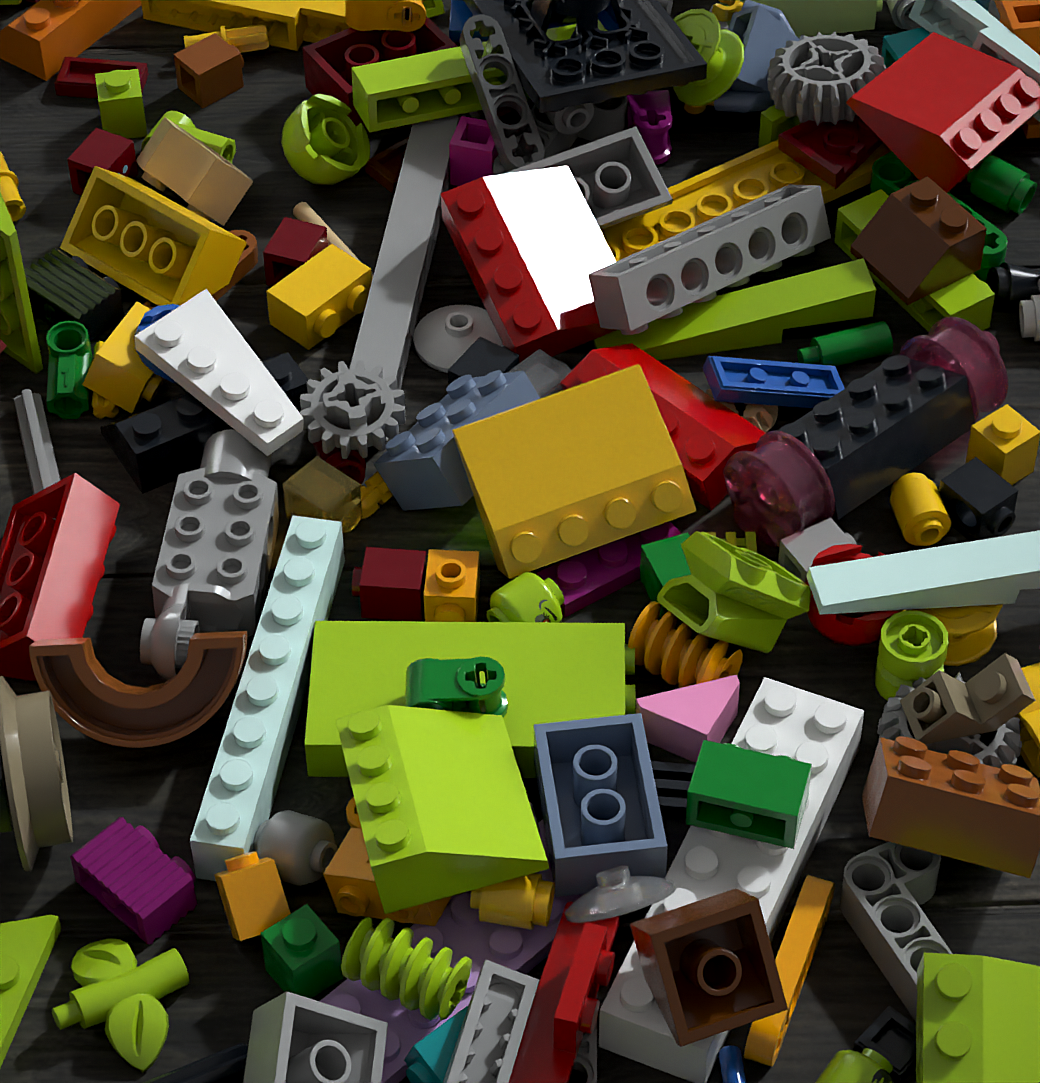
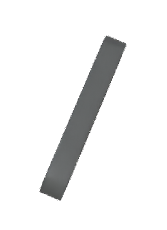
M484 14L474 15L464 24L459 39L460 48L500 161L505 171L509 172L542 160L545 154L544 146L500 25L490 16ZM475 31H479L482 37L489 36L486 44L487 55L482 57L484 47L479 38L472 39ZM488 68L500 69L506 76V82L502 85H492L483 77V71ZM502 107L515 109L520 115V122L514 125L503 123L497 116V110ZM521 134L522 136L519 140L521 150L524 154H531L528 163H524L522 157H514L518 147L516 137Z

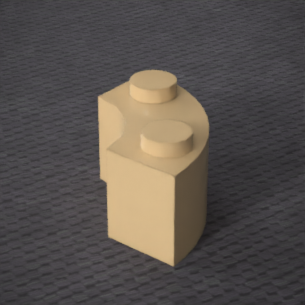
M166 117L163 118L136 159L138 165L145 171L141 176L145 181L164 192L166 187H169L189 203L187 206L188 210L208 221L214 219L223 226L253 183L236 166Z

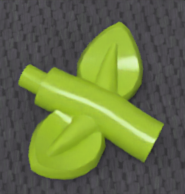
M109 938L83 946L76 952L71 964L75 980L83 987L69 992V1002L52 1009V1015L57 1027L62 1030L79 1022L82 1028L86 1029L105 1022V1033L116 1052L132 1067L142 1072L147 1071L158 1058L169 1028L168 1014L158 1000L189 984V975L181 955L173 948L137 967V960L128 943L120 939Z

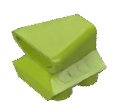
M696 531L681 543L691 575L669 580L657 596L658 603L695 632L763 653H769L773 649L786 621L809 611L811 588L776 562L743 547H736L716 536Z

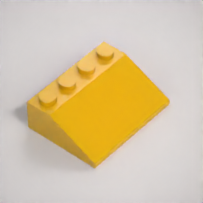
M639 364L452 430L498 570L509 579L696 512L682 463Z

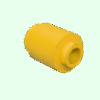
M922 473L905 474L893 483L890 505L904 539L916 546H929L940 541L949 531L951 520L936 484Z
M532 873L471 890L470 908L479 909V921L529 930H533L535 925L547 927L553 908L555 882L542 880V874Z

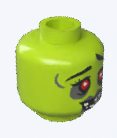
M525 572L491 594V609L487 611L486 615L489 622L562 623L563 615L560 606L564 604L565 600L560 588L552 579L546 578L543 580L534 573Z

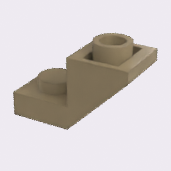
M1004 653L966 683L939 670L903 697L900 703L915 739L924 744H930L995 731L1036 700L1018 660Z

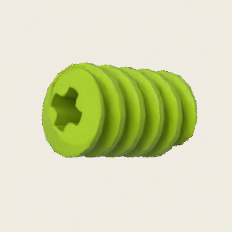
M388 917L383 919L376 929L372 928V918L362 919L354 930L344 951L341 963L343 976L351 981L361 979L362 985L371 991L380 989L381 995L390 1001L400 998L403 1007L410 1011L420 1009V1014L430 1021L438 1018L441 1020L447 1019L465 993L472 968V960L465 956L452 968L450 964L453 951L450 948H442L433 959L430 957L433 949L432 939L428 937L421 939L413 949L411 948L414 937L412 929L408 927L402 929L396 938L393 939L395 922Z

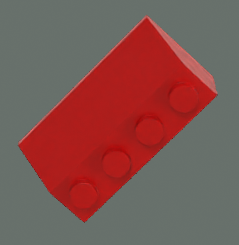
M633 343L591 350L560 382L562 389L566 390L639 364L682 463L692 498L712 511L763 457L760 444L771 436L719 401H715L713 397Z
M73 473L12 506L0 545V676L37 681L30 660L29 646L35 641L43 639L83 638L86 624L92 617L94 610L92 602L97 585L105 572V565L103 563L109 543L116 533V526L114 524L120 504L77 473Z

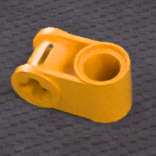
M345 0V20L351 28L359 31L399 30L411 32L421 28L425 23L426 9L422 4L425 0ZM405 9H409V20L405 19Z

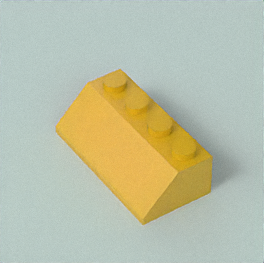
M94 166L60 248L72 256L80 257L89 266L160 306L168 304L182 305L205 289L213 295L228 285L247 242L132 178Z

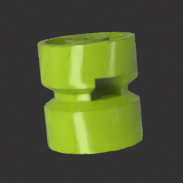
M906 610L892 615L885 621L880 633L879 655L875 670V686L884 699L888 701L889 697H895L901 684L912 687V683L920 677L927 680L939 670L944 672V662L946 661L949 641L948 631L940 620L922 611Z

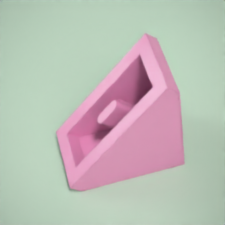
M737 675L637 698L636 714H642L647 742L696 763L703 740L720 743L737 716L740 688Z

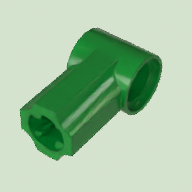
M64 321L52 326L46 336L49 349L46 402L48 412L55 413L62 419H77L83 412L89 410L90 389L82 384L92 364L93 356L88 331L85 326L76 321Z

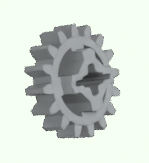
M359 360L355 369H348L344 361L338 362V372L332 373L330 370L322 368L320 370L321 382L311 379L307 381L308 394H301L300 414L304 418L303 429H308V438L311 443L322 440L323 452L326 454L337 447L341 449L342 459H347L351 450H358L362 458H367L368 447L374 446L380 451L386 450L385 437L392 439L399 434V425L405 424L404 391L397 390V378L395 376L383 379V367L379 365L369 372L365 371L364 361Z

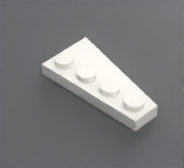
M207 289L135 335V349L266 456H269L303 432L304 418Z

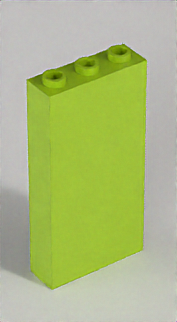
M315 621L305 733L308 776L349 777L335 719L385 705L405 706L406 670L411 663L425 658L446 660L470 659L481 656L490 657L498 661L504 669L505 683L502 691L506 694L508 709L503 720L521 777L536 778L534 767V724L635 714V685H625V675H635V648L631 649L628 647V644H625V623ZM480 671V682L486 684L485 673ZM479 700L481 712H485V700Z

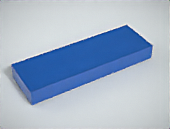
M708 356L703 366V371L715 401L814 408L816 404L829 400L845 389L836 367L829 365Z

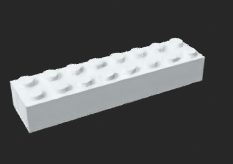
M764 677L731 744L740 746L743 749L774 756H789L797 761L812 764L808 800L795 847L791 849L690 826L645 919L736 888L759 899L771 943L859 751L864 710ZM635 941L599 1010V1047L693 1083H707L719 1057L718 1052L723 1048L731 1031L728 1030L682 1047L677 1045L645 980Z

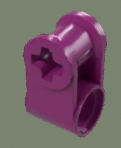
M668 90L648 91L642 95H627V129L637 127L655 165L662 164L671 157L672 147L668 130L672 127V115Z

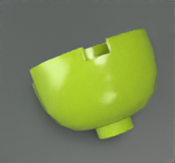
M316 94L310 99L303 101L286 120L282 131L281 144L287 161L298 175L313 184L334 185L354 176L370 159V142L362 123L355 126L353 121L347 116L352 110L333 96Z

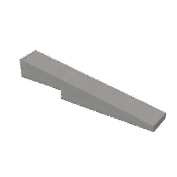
M485 959L443 1083H509L539 979Z

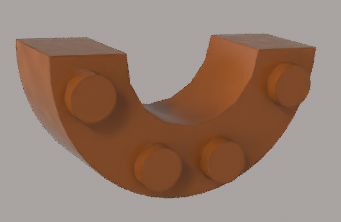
M247 631L195 633L189 639L187 659L179 673L165 683L148 687L124 684L107 674L95 657L91 638L37 640L29 646V653L33 672L41 691H50L55 711L67 723L86 736L100 742L121 747L143 748L158 746L180 739L205 724L218 711L232 691L241 673L247 649Z

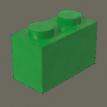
M703 740L687 791L686 825L794 849L808 800L812 764L797 761L789 756H774L743 749L735 744H721Z

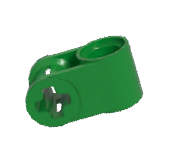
M480 656L470 659L446 660L419 659L411 663L406 670L405 706L502 715L504 718L508 709L507 697L502 691L505 683L504 669L498 661L490 657ZM480 671L485 673L486 684L480 682ZM479 700H485V712H481Z

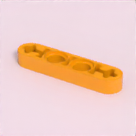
M807 875L775 959L788 1010L752 1022L745 1046V1059L773 1067L827 920L835 890L834 882Z

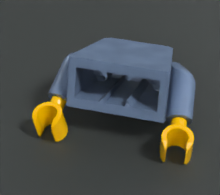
M718 0L729 6L726 7L716 3L713 5L712 13L719 21L727 22L731 20L728 30L739 35L744 44V62L740 74L732 86L717 100L703 106H688L684 104V109L690 114L702 113L707 105L714 106L715 111L750 113L765 111L775 105L774 100L770 99L767 84L770 59L775 57L776 49L785 48L786 41L798 42L799 38L795 35L784 13L777 8L751 0H746L744 3L740 2V0Z

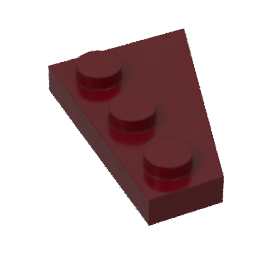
M855 115L853 122L839 120L836 125L832 122H822L817 126L816 121L808 120L778 135V149L834 189H837L883 143L858 115Z

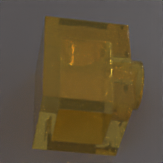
M318 456L283 483L286 517L290 520L294 515L342 522V533H347L353 530L363 517L360 484Z

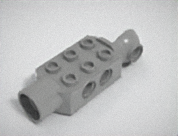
M234 429L223 430L213 434L205 444L200 469L178 475L152 582L156 619L146 618L144 620L140 640L141 663L152 665L156 672L166 681L181 670L187 659L189 639L195 633L247 631V637L255 635L260 620L279 527L277 482L268 478L272 454L266 456Z

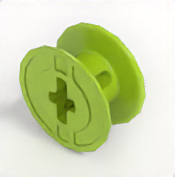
M691 9L676 16L673 20L706 61L707 79L689 82L681 87L673 86V89L678 99L688 106H703L723 95L740 74L744 62V44L739 35L728 29L720 30V24L713 13L705 9Z

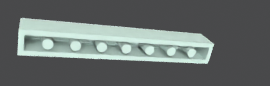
M292 516L190 838L196 878L216 881L214 874L227 870L225 860L254 851L256 833L260 826L266 820H269L310 681L315 621L328 620L345 563L342 522Z

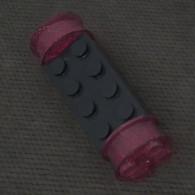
M942 318L931 327L928 336L919 335L908 340L903 345L900 355L897 354L885 359L881 366L864 377L853 380L848 384L847 388L829 400L816 404L812 411L795 422L781 427L778 431H770L761 436L757 441L755 450L752 452L739 451L732 455L723 468V475L728 495L735 508L733 514L738 526L744 532H755L756 536L763 542L779 549L781 539L795 533L801 535L804 533V529L832 517L839 520L971 430V425L976 423L979 412L995 410L1003 404L1007 397L1008 376L1004 362L999 354L1000 347L996 338L991 333L981 331L974 324L962 318Z

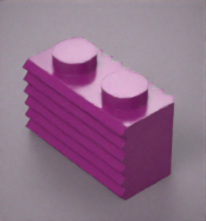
M119 817L70 856L75 881L146 944H153L155 938L161 937L164 931H169L172 924H177L181 917H186L188 911H193L197 905L194 889L196 877L189 865L178 856L170 860L167 854L162 853L158 842L149 830L141 825L134 829L131 823L126 822L124 817Z

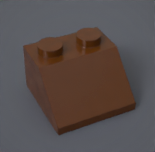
M927 176L891 193L851 244L850 253L857 259L864 258L867 268L908 306L980 270L987 228Z
M735 888L630 924L645 980L677 1045L680 1047L788 1010L758 898Z

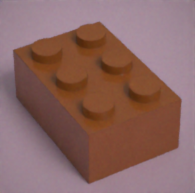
M899 736L896 737L895 741L880 737L862 793L869 837L1031 878L1040 851V786L1037 778L1033 777L1031 772L1012 764H1003L1001 768L981 764L977 757L963 751L951 750L947 755L928 750L924 743L909 737Z

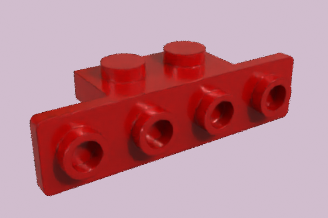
M572 901L565 904L529 1012L509 1083H569L584 1033L592 1034L595 1028L600 1000L595 999L599 985L607 986L612 974L615 952H611L620 919L617 912Z

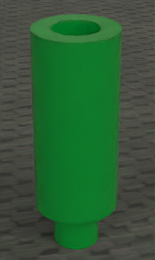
M880 321L811 339L810 347L798 349V362L839 367L891 354L893 350L892 335L886 322Z

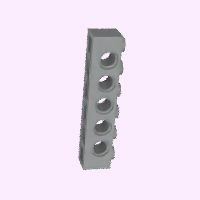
M789 184L588 274L600 327L621 330L622 335H633L643 332L649 328V322L655 319L675 317L683 312L682 307L687 304L712 300L717 296V290L724 287H736L746 284L750 281L749 276L756 272L778 269L783 265L782 260L788 257H799L814 252V245L831 238L821 186Z

